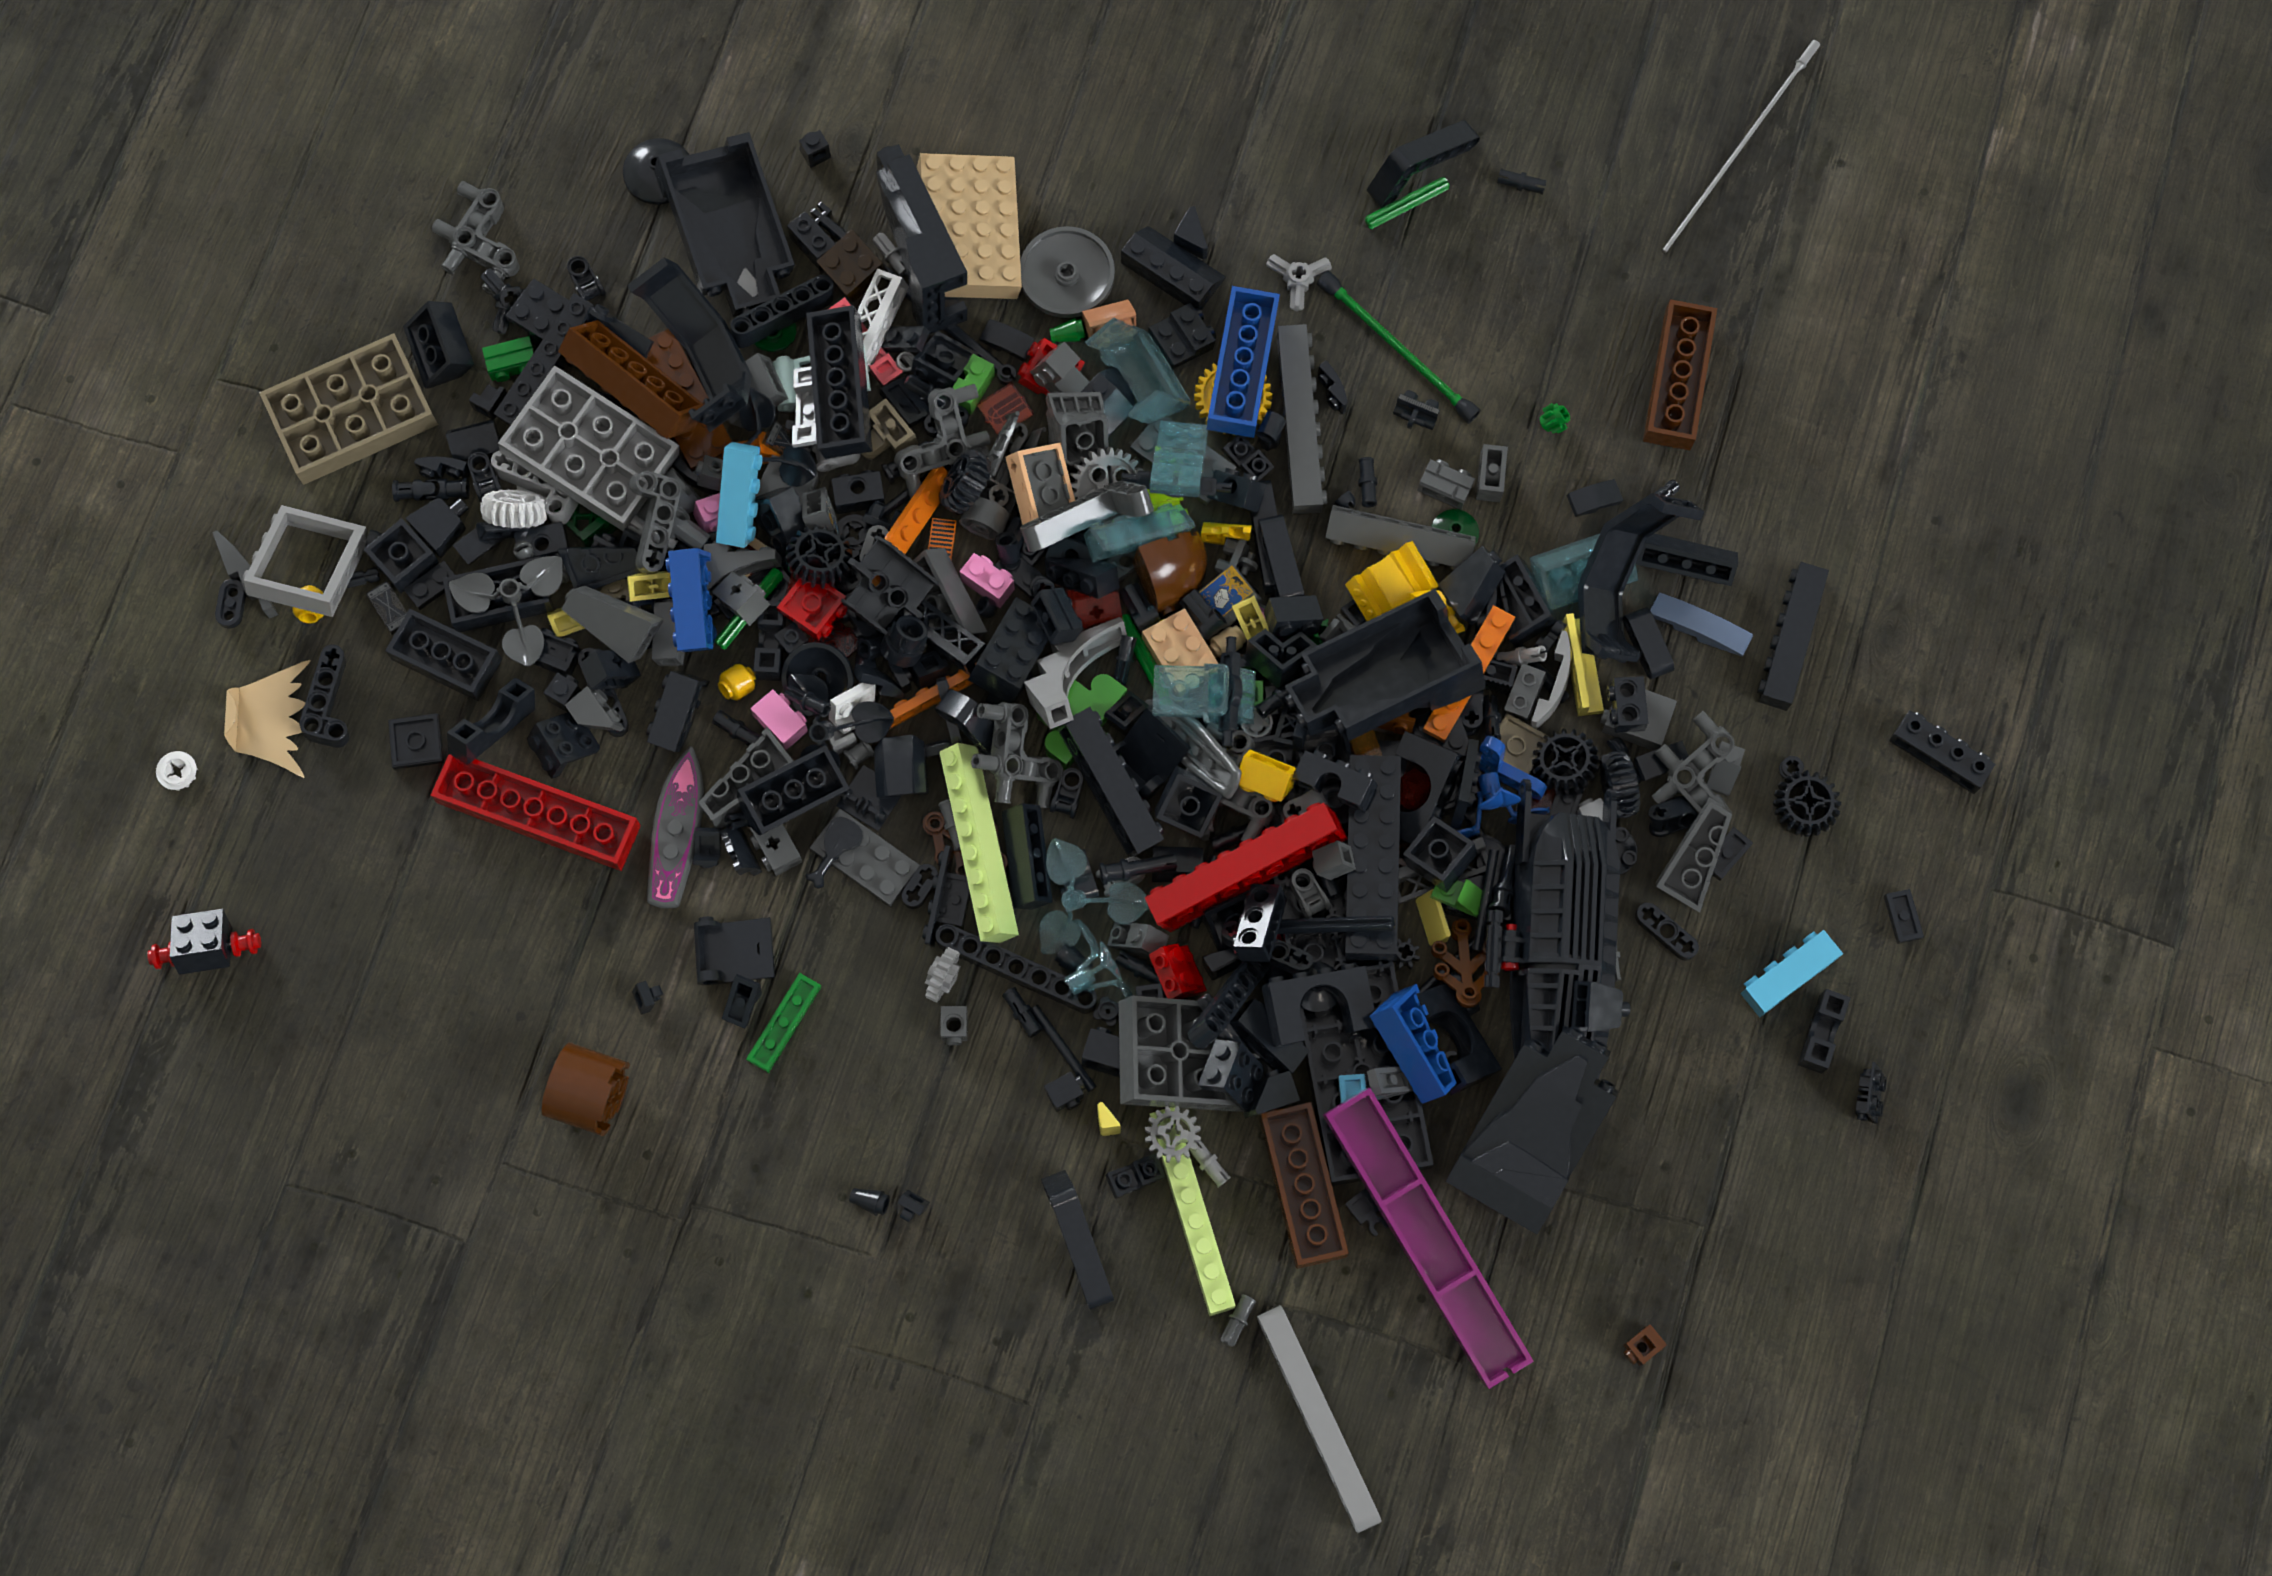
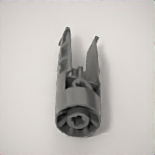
M1019 411L1005 415L1007 421L987 455V458L991 461L990 477L987 479V485L985 486L987 488L983 489L979 499L974 502V505L968 511L962 513L959 519V523L963 528L989 540H995L997 535L1004 532L1016 504L1008 466L1001 461L1020 415ZM1042 427L1033 430L1023 450L1036 448L1041 433L1046 432V428Z

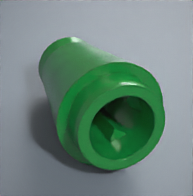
M1074 318L1050 329L1053 343L1076 342L1086 338L1082 319L1076 320Z

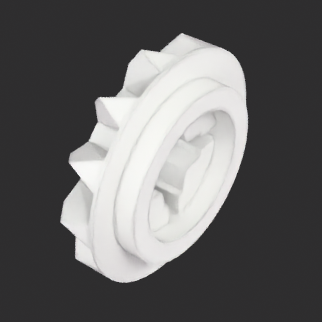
M174 751L161 758L156 768V776L160 784L168 790L179 791L184 787H189V784L196 779L195 775L198 768L195 760L189 754ZM172 764L178 768L183 767L181 770L182 778L177 775L172 776L174 773Z

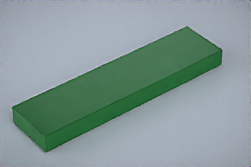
M798 974L746 1058L749 1063L769 1074L822 986L805 975Z

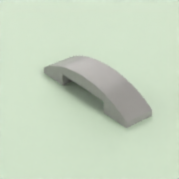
M811 366L794 369L793 388L796 392V425L792 427L793 448L817 444Z
M1562 630L1555 650V660L1562 663L1550 699L1547 701L1539 698L1532 718V727L1535 729L1543 725L1553 714L1567 687L1571 663L1570 642L1567 631Z

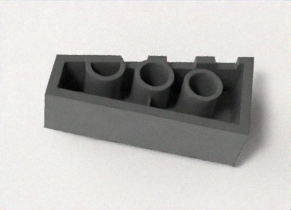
M768 727L761 733L762 736L746 749L747 752L738 762L735 761L724 778H720L698 802L704 814L715 828L722 829L732 822L725 823V816L727 814L742 812L737 799L738 789L793 762L792 758Z
M1709 797L1656 881V887L1699 913L1732 817L1730 809Z

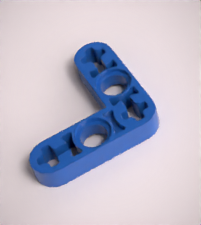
M1486 736L1479 748V751H1482V756L1478 768L1485 774L1497 772L1500 782L1518 791L1522 779L1530 780L1532 783V798L1540 800L1547 790L1546 784L1504 762L1505 744L1493 736Z

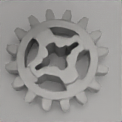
M948 947L941 957L936 956L935 961L928 970L925 984L929 985L926 990V998L938 1002L944 992L949 994L957 980L961 967L957 965L960 956L958 951Z
M1165 1106V1113L1163 1114L1157 1110V1118L1150 1117L1148 1119L1152 1127H1145V1132L1151 1134V1136L1145 1138V1143H1152L1149 1151L1157 1150L1156 1158L1158 1160L1163 1155L1166 1156V1163L1170 1162L1171 1157H1175L1177 1163H1180L1182 1155L1189 1159V1150H1197L1194 1142H1200L1201 1140L1200 1136L1195 1135V1133L1201 1130L1200 1126L1193 1125L1197 1118L1192 1117L1189 1119V1110L1186 1109L1182 1114L1179 1112V1106H1176L1174 1111H1170V1108ZM1171 1118V1121L1165 1126L1159 1125L1163 1120ZM1180 1120L1186 1123L1190 1132L1182 1128ZM1173 1124H1176V1134L1180 1136H1175L1172 1145H1170V1136L1165 1133H1170L1171 1129H1173ZM1156 1137L1163 1140L1166 1144V1149L1158 1144ZM1180 1143H1188L1184 1148L1175 1151V1147Z

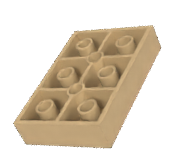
M920 153L917 170L967 270V285L945 292V297L1017 299L1022 283L1015 158Z

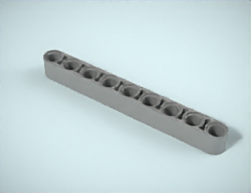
M1277 1306L1258 1315L1257 1319L1354 1529L1357 1533H1360L1381 1523L1377 1508L1282 1306Z

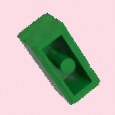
M530 336L482 348L488 374L492 381L496 380L497 382H505L510 379V376L520 374L535 352Z

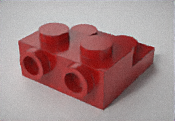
M1043 338L1038 343L1034 342L1027 353L1031 356L1028 363L1024 362L1017 375L1021 376L1018 383L1036 394L1043 393L1047 396L1049 391L1035 382L1030 371L1057 345L1046 338ZM1080 360L1075 367L1081 371L1085 362Z
M799 578L777 606V611L795 622L799 629L819 641L822 636L827 638L834 627L831 624L836 618L841 619L846 614L848 607L843 605L841 599L846 600L847 597L827 583L823 589L820 584H815L812 588L810 582L802 585L801 578Z
M1179 944L1162 946L1149 954L1167 998H1188L1201 995L1207 991L1188 945L1179 946Z

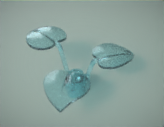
M1057 838L1053 839L1047 851L1046 867L1049 877L1056 884H1065L1070 880V885L1067 887L1068 891L1061 898L1062 905L1066 908L1068 916L1064 912L1056 910L1047 913L1042 918L1039 929L1041 952L1044 954H1057L1065 943L1069 946H1075L1079 941L1081 926L1078 922L1071 920L1073 917L1072 910L1081 909L1085 903L1107 902L1109 903L1107 908L1109 916L1117 923L1128 924L1139 919L1149 909L1144 898L1146 894L1135 884L1122 881L1111 885L1109 888L1110 898H1086L1083 891L1074 889V877H1080L1086 870V855L1081 848Z
M1079 919L1072 921L1080 926L1091 949V956L1081 966L1076 968V972L1065 977L1072 993L1076 995L1085 989L1091 991L1096 988L1115 985L1123 992L1126 998L1134 996L1122 980L1119 968L1112 959L1106 945L1101 941L1099 942V948L1096 938L1088 927ZM1098 955L1100 965L1092 970L1089 967L1086 968ZM1103 968L1110 970L1118 979L1092 984L1096 981L1093 974Z

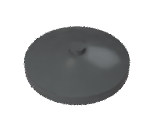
M1064 226L1044 231L1028 244L1020 260L1021 283L1025 296L1037 309L1054 317L1074 318L1082 316V311L1099 307L1107 299L1113 287L1115 267L1110 250L1099 237L1082 228Z

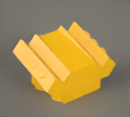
M1413 541L1405 543L1396 551H1392L1384 559L1367 567L1361 574L1353 576L1345 584L1366 621L1410 601V593L1433 590L1439 587Z

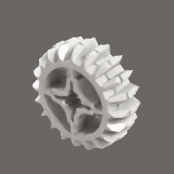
M508 489L492 491L482 497V519L489 524L502 526L503 528L521 529L523 527H536L547 520L544 504L546 498L526 490Z

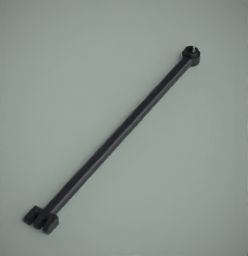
M819 202L817 207L822 213L815 208L810 211L812 216L816 218L814 221L839 241L847 232L829 218L832 215V211L825 204ZM883 263V265L888 269V273L898 276L895 272H893L888 266H886ZM909 286L905 297L912 302ZM958 325L944 329L959 343L978 352L980 358L994 364L998 381L1002 385L1013 384L1011 377L1014 381L1016 380V370L1012 365L1001 363ZM1005 370H1009L1011 372V376L1003 375L1002 373Z

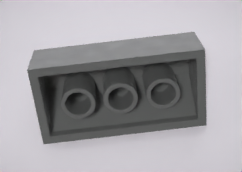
M927 549L919 554L913 561L940 582L939 586L934 585L924 597V600L975 637L981 638L987 633V630L946 549ZM919 604L916 609L924 614V607ZM941 619L929 620L930 628L941 626ZM946 632V639H958V632ZM973 643L963 644V648H966L972 645Z

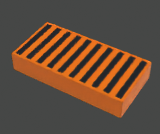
M932 518L928 549L945 548L951 561L957 521Z

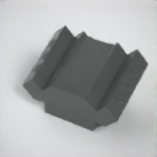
M1047 393L1045 400L1048 407L1046 412L1049 432L1048 445L1061 442L1067 468H1075L1074 464L1082 466L1083 463L1080 457L1089 459V451H1093L1097 455L1099 447L1103 448L1106 453L1107 447H1109L1108 420L1104 414V403L1101 393Z

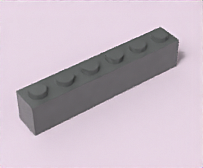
M1335 505L1332 506L1325 537L1330 539L1331 543L1337 545H1344V542L1354 544L1353 547L1360 550H1368V548L1377 549V552L1383 555H1389L1392 551L1400 549L1405 543L1413 541L1426 564L1432 566L1445 564L1449 565L1451 570H1455L1473 554L1476 542L1475 536Z

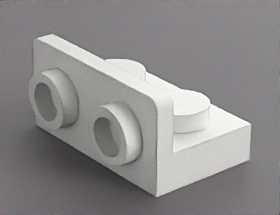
M860 683L831 699L829 720L835 726L854 722L852 709L861 702H875L876 685ZM855 726L841 729L840 731L846 734L854 730Z

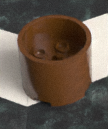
M567 1043L556 1059L547 1081L542 1100V1115L604 1136L611 1124H608L609 1119L612 1120L615 1113L619 1112L629 1081V1076L625 1075V1069H629L630 1063L573 1043Z

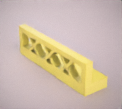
M1574 613L1566 614L1563 622L1567 626L1564 631H1567L1570 642V673L1578 716L1602 714L1604 709L1594 655L1582 653L1580 618L1574 619Z

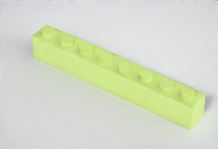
M956 743L940 751V757L980 941L1001 943L1018 936L1019 933L982 769H975L971 765L973 755L979 754V752L973 745Z
M1170 1107V1111L1175 1110V1108ZM1165 1109L1160 1110L1162 1114L1165 1113ZM1156 1112L1150 1113L1149 1118L1156 1119ZM1171 1118L1163 1120L1159 1125L1165 1126L1171 1121ZM1173 1124V1129H1171L1170 1133H1165L1170 1136V1145H1172L1175 1136H1180L1176 1134V1124ZM1156 1137L1158 1144L1166 1149V1144L1163 1140ZM1180 1143L1175 1147V1151L1184 1148L1186 1143ZM1163 1155L1161 1159L1209 1316L1233 1310L1236 1305L1191 1159H1187L1182 1155L1180 1163H1177L1175 1157H1171L1170 1162L1166 1163V1156Z

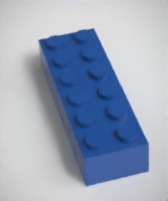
M1232 286L1206 430L1254 438L1280 294Z

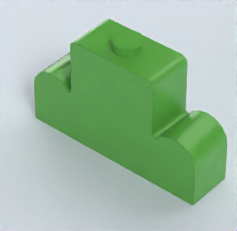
M1100 674L1093 678L1091 690H1088L1074 680L1068 694L1072 716L1091 707L1092 711H1097L1103 723L1101 727H1103L1106 723L1105 712L1127 693V688L1107 674ZM1036 712L1037 719L1048 727V725ZM1057 726L1052 728L1051 730L1053 731L1045 738V751L1049 758L1059 761L1063 769L1066 770L1073 764L1074 759L1060 736Z

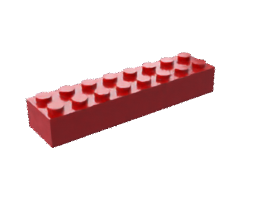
M450 754L431 793V797L437 804L622 871L641 827L637 818L477 759L466 765Z
M1324 802L1322 804H1312L1306 809L1307 812L1299 816L1292 815L1286 818L1284 824L1276 828L1273 826L1265 829L1261 833L1262 835L1254 840L1252 838L1244 840L1239 844V848L1220 853L1217 859L1210 863L1204 862L1194 868L1195 871L1188 875L1181 874L1172 880L1173 883L1165 887L1158 886L1152 889L1150 895L1144 898L1157 925L1171 933L1201 917L1204 910L1250 890L1251 884H1264L1313 858L1312 851L1337 840L1340 842L1347 840L1348 838L1335 812Z

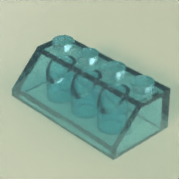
M1171 503L1159 506L1157 511L1142 517L1127 518L1126 515L1112 519V523L1104 525L1103 521L1091 524L1089 526L1090 529L1084 533V538L1093 563L1137 551L1139 546L1167 537L1168 541L1174 540L1177 537L1176 534L1191 531L1195 524L1180 504L1172 506Z
M1600 534L1530 557L1532 574L1552 610L1578 601L1577 585ZM1636 564L1627 584L1638 581Z

